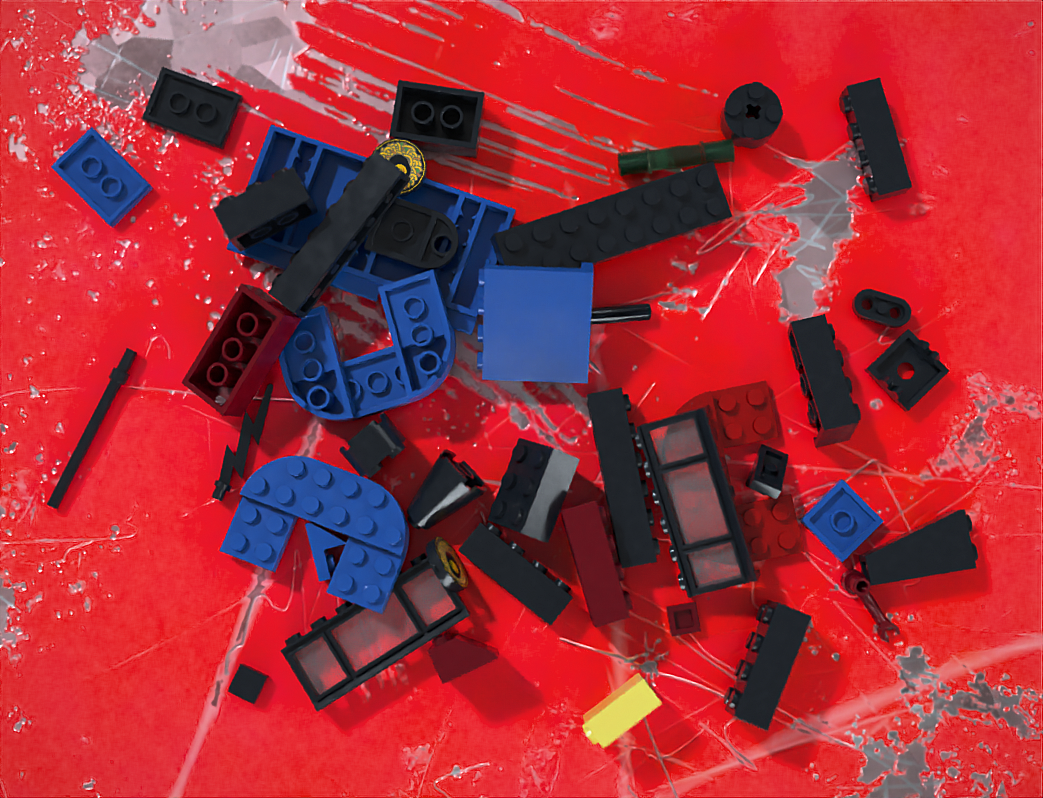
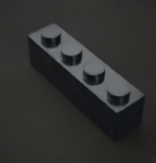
M880 78L846 86L840 95L841 97H839V106L843 114L846 113L849 123L847 124V134L851 141L854 140L857 150L855 151V161L857 166L862 168L864 174L863 188L866 195H870L871 201L875 202L905 194L912 187Z
M489 522L485 526L480 523L458 551L551 626L573 597L568 594L571 588L559 578L554 582L545 574L548 569L536 559L532 563L525 559L522 555L526 551L515 542L511 541L508 545L499 538L502 532Z

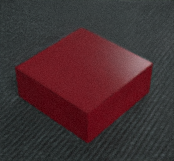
M696 602L665 606L671 636L701 631Z

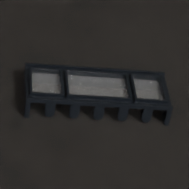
M709 405L641 424L636 427L637 433H635L636 444L639 450L643 449L646 461L643 462L645 473L648 478H652L655 488L652 489L653 500L656 506L661 507L663 517H661L662 529L665 534H669L672 543L669 546L670 555L673 562H677L679 566V585L682 591L686 590L688 598L748 582H755L761 575L760 570H755L752 563V546L750 542L746 543L742 530L744 520L742 515L737 513L733 500L735 498V491L732 485L729 486L724 471L727 468L724 457L720 458L716 445L718 435L715 428H711L708 419Z
M426 553L410 561L413 567L407 571L402 572L400 570L383 614L347 601L335 609L337 615L327 620L323 616L310 624L312 631L304 636L298 632L284 641L287 646L281 649L280 652L289 663L317 712L470 616L471 613L458 592H451L438 579L437 573L440 571L437 565L434 567L430 565Z

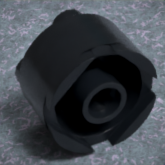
M753 82L736 88L727 98L720 116V129L727 141L734 146L749 149L758 148L767 143L779 126L783 116L779 98L770 88L760 82ZM746 114H748V115H751V114H752L754 117H750V118L748 119V118L746 117Z
M384 412L379 415L382 419L379 424L375 420L372 421L347 442L350 445L348 450L344 446L339 449L340 453L360 476L366 474L368 478L372 477L384 466L380 462L387 455L393 459L406 448L403 444L406 440L405 436Z

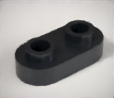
M862 290L852 300V309L856 316L890 328H898L906 324L911 317L910 305L904 299L876 290ZM866 300L870 303L869 310H865L862 307V301ZM891 309H895L898 312L896 319L890 316Z

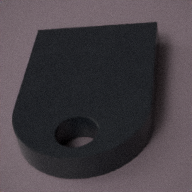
M396 198L369 233L364 248L365 250L422 270H437L453 260L458 250L459 237L454 223L446 215ZM447 238L452 243L451 249L446 253L438 252L435 249L437 240Z

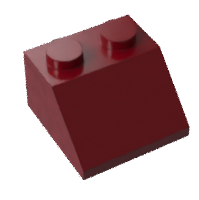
M450 632L434 638L431 641L433 645L427 650L442 684L498 659L499 652L495 647L461 634L451 636Z

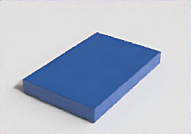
M93 127L51 165L112 228L153 189Z

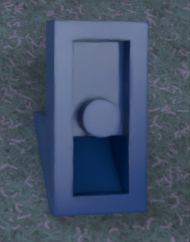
M307 523L305 527L319 582L331 579L337 564L334 555H329L328 549L345 545L347 541L318 524Z

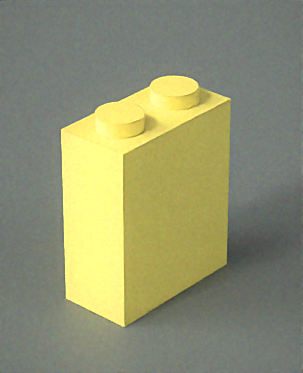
M637 673L583 715L585 723L582 726L583 731L593 745L599 742L604 749L662 703L641 675Z

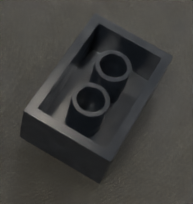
M398 80L389 137L390 139H407L415 143L421 150L477 158L485 110V93Z
M294 167L289 170L288 168H282L272 174L271 179L263 183H252L245 188L246 192L236 197L234 195L227 196L219 201V206L213 208L228 240L240 252L318 213L310 194Z
M519 438L512 451V457L506 473L502 477L496 499L491 506L488 521L548 543L580 459L558 449Z

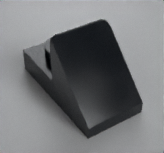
M761 444L746 480V486L760 494L777 499L782 490L789 455Z

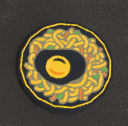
M393 138L382 142L375 148L372 155L377 151L411 178L398 197L407 196V194L415 192L422 186L426 179L427 163L424 153L415 143L407 139Z
M436 536L426 544L428 561L432 567L437 565L440 571L437 573L438 579L447 589L454 593L462 591L469 585L465 567L451 545L442 537Z

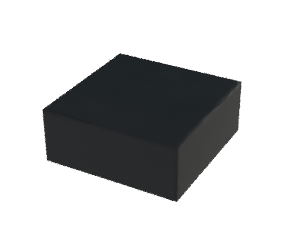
M242 663L234 676L228 692L255 704L269 675Z

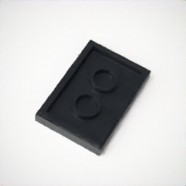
M162 67L142 120L224 150L244 98L238 93Z

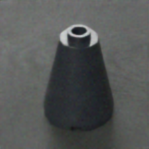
M445 449L440 453L406 510L409 515L407 517L408 522L417 530L421 528L425 530L430 529L487 491V488L482 487L484 482L464 460L461 463L456 462L453 459L456 454L450 450Z

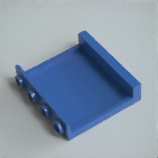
M486 259L485 269H479V287H484V297L478 298V315H484L483 325H478L477 342H483V352L477 353V369H483L482 380L588 384L594 277L593 263L581 262V268L490 265V259Z

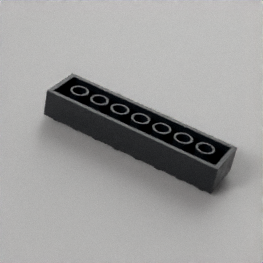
M712 161L494 233L490 240L500 266L581 268V262L593 263L594 266L722 223L732 217L714 162Z

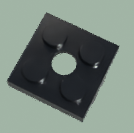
M909 329L904 331L865 369L905 412L910 410L949 372L939 361V353L931 351L929 349L930 344L924 340H919ZM906 362L912 365L914 374L910 379H902L898 375L897 369L901 363Z

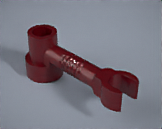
M856 569L845 571L841 576V586L847 592L857 595L861 599L878 627V636L884 641L889 642L885 636V631L889 627L900 635L898 626L889 621L870 593L871 585L866 576Z

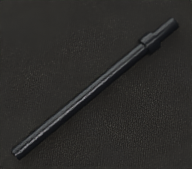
M127 348L117 368L113 367L108 377L111 380L47 505L58 509L121 384L125 385L129 377L128 371L137 352Z

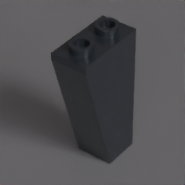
M965 509L950 510L859 555L861 572L872 586L976 568L975 561L978 560V553L975 544L971 543L969 532L972 531V522L970 516L966 514Z

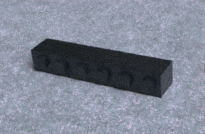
M377 151L372 156H369L363 162L361 171L356 178L346 184L343 195L337 203L332 204L327 209L321 224L311 230L305 245L301 250L296 251L292 255L289 266L273 280L272 288L268 293L293 314L305 318L411 178Z
M622 388L587 394L586 401L619 563L623 569L657 562L656 555H660L659 542L657 537L652 538L650 526H654L653 513L651 508L646 509L644 500L645 497H649L646 480H640L638 469L643 468L640 451H634L632 441L635 440L636 429L634 422L629 423L627 411H631L628 394H623Z

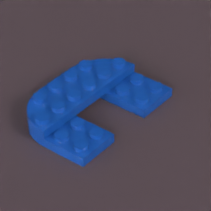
M430 270L378 287L394 346L341 362L327 307L320 306L311 309L305 318L300 317V323L278 357L285 384L293 399L302 408L318 417L332 421L347 422L416 402L433 393L448 376L456 353L455 331L449 321L436 271Z
M288 456L278 458L263 465L254 472L239 493L242 495V499L219 551L276 572L298 517L347 535L349 537L326 592L383 614L409 546L408 521H406L399 502L378 483L309 457Z

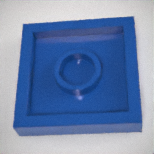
M840 479L799 519L840 562H844L884 522L843 479Z

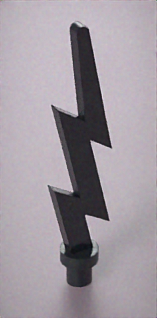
M269 384L266 388L254 424L245 411L236 456L229 446L226 445L220 478L214 482L216 487L211 497L222 501L226 492H230L232 486L229 484L233 466L240 477H243L251 435H253L258 445L260 442L273 390L272 384Z

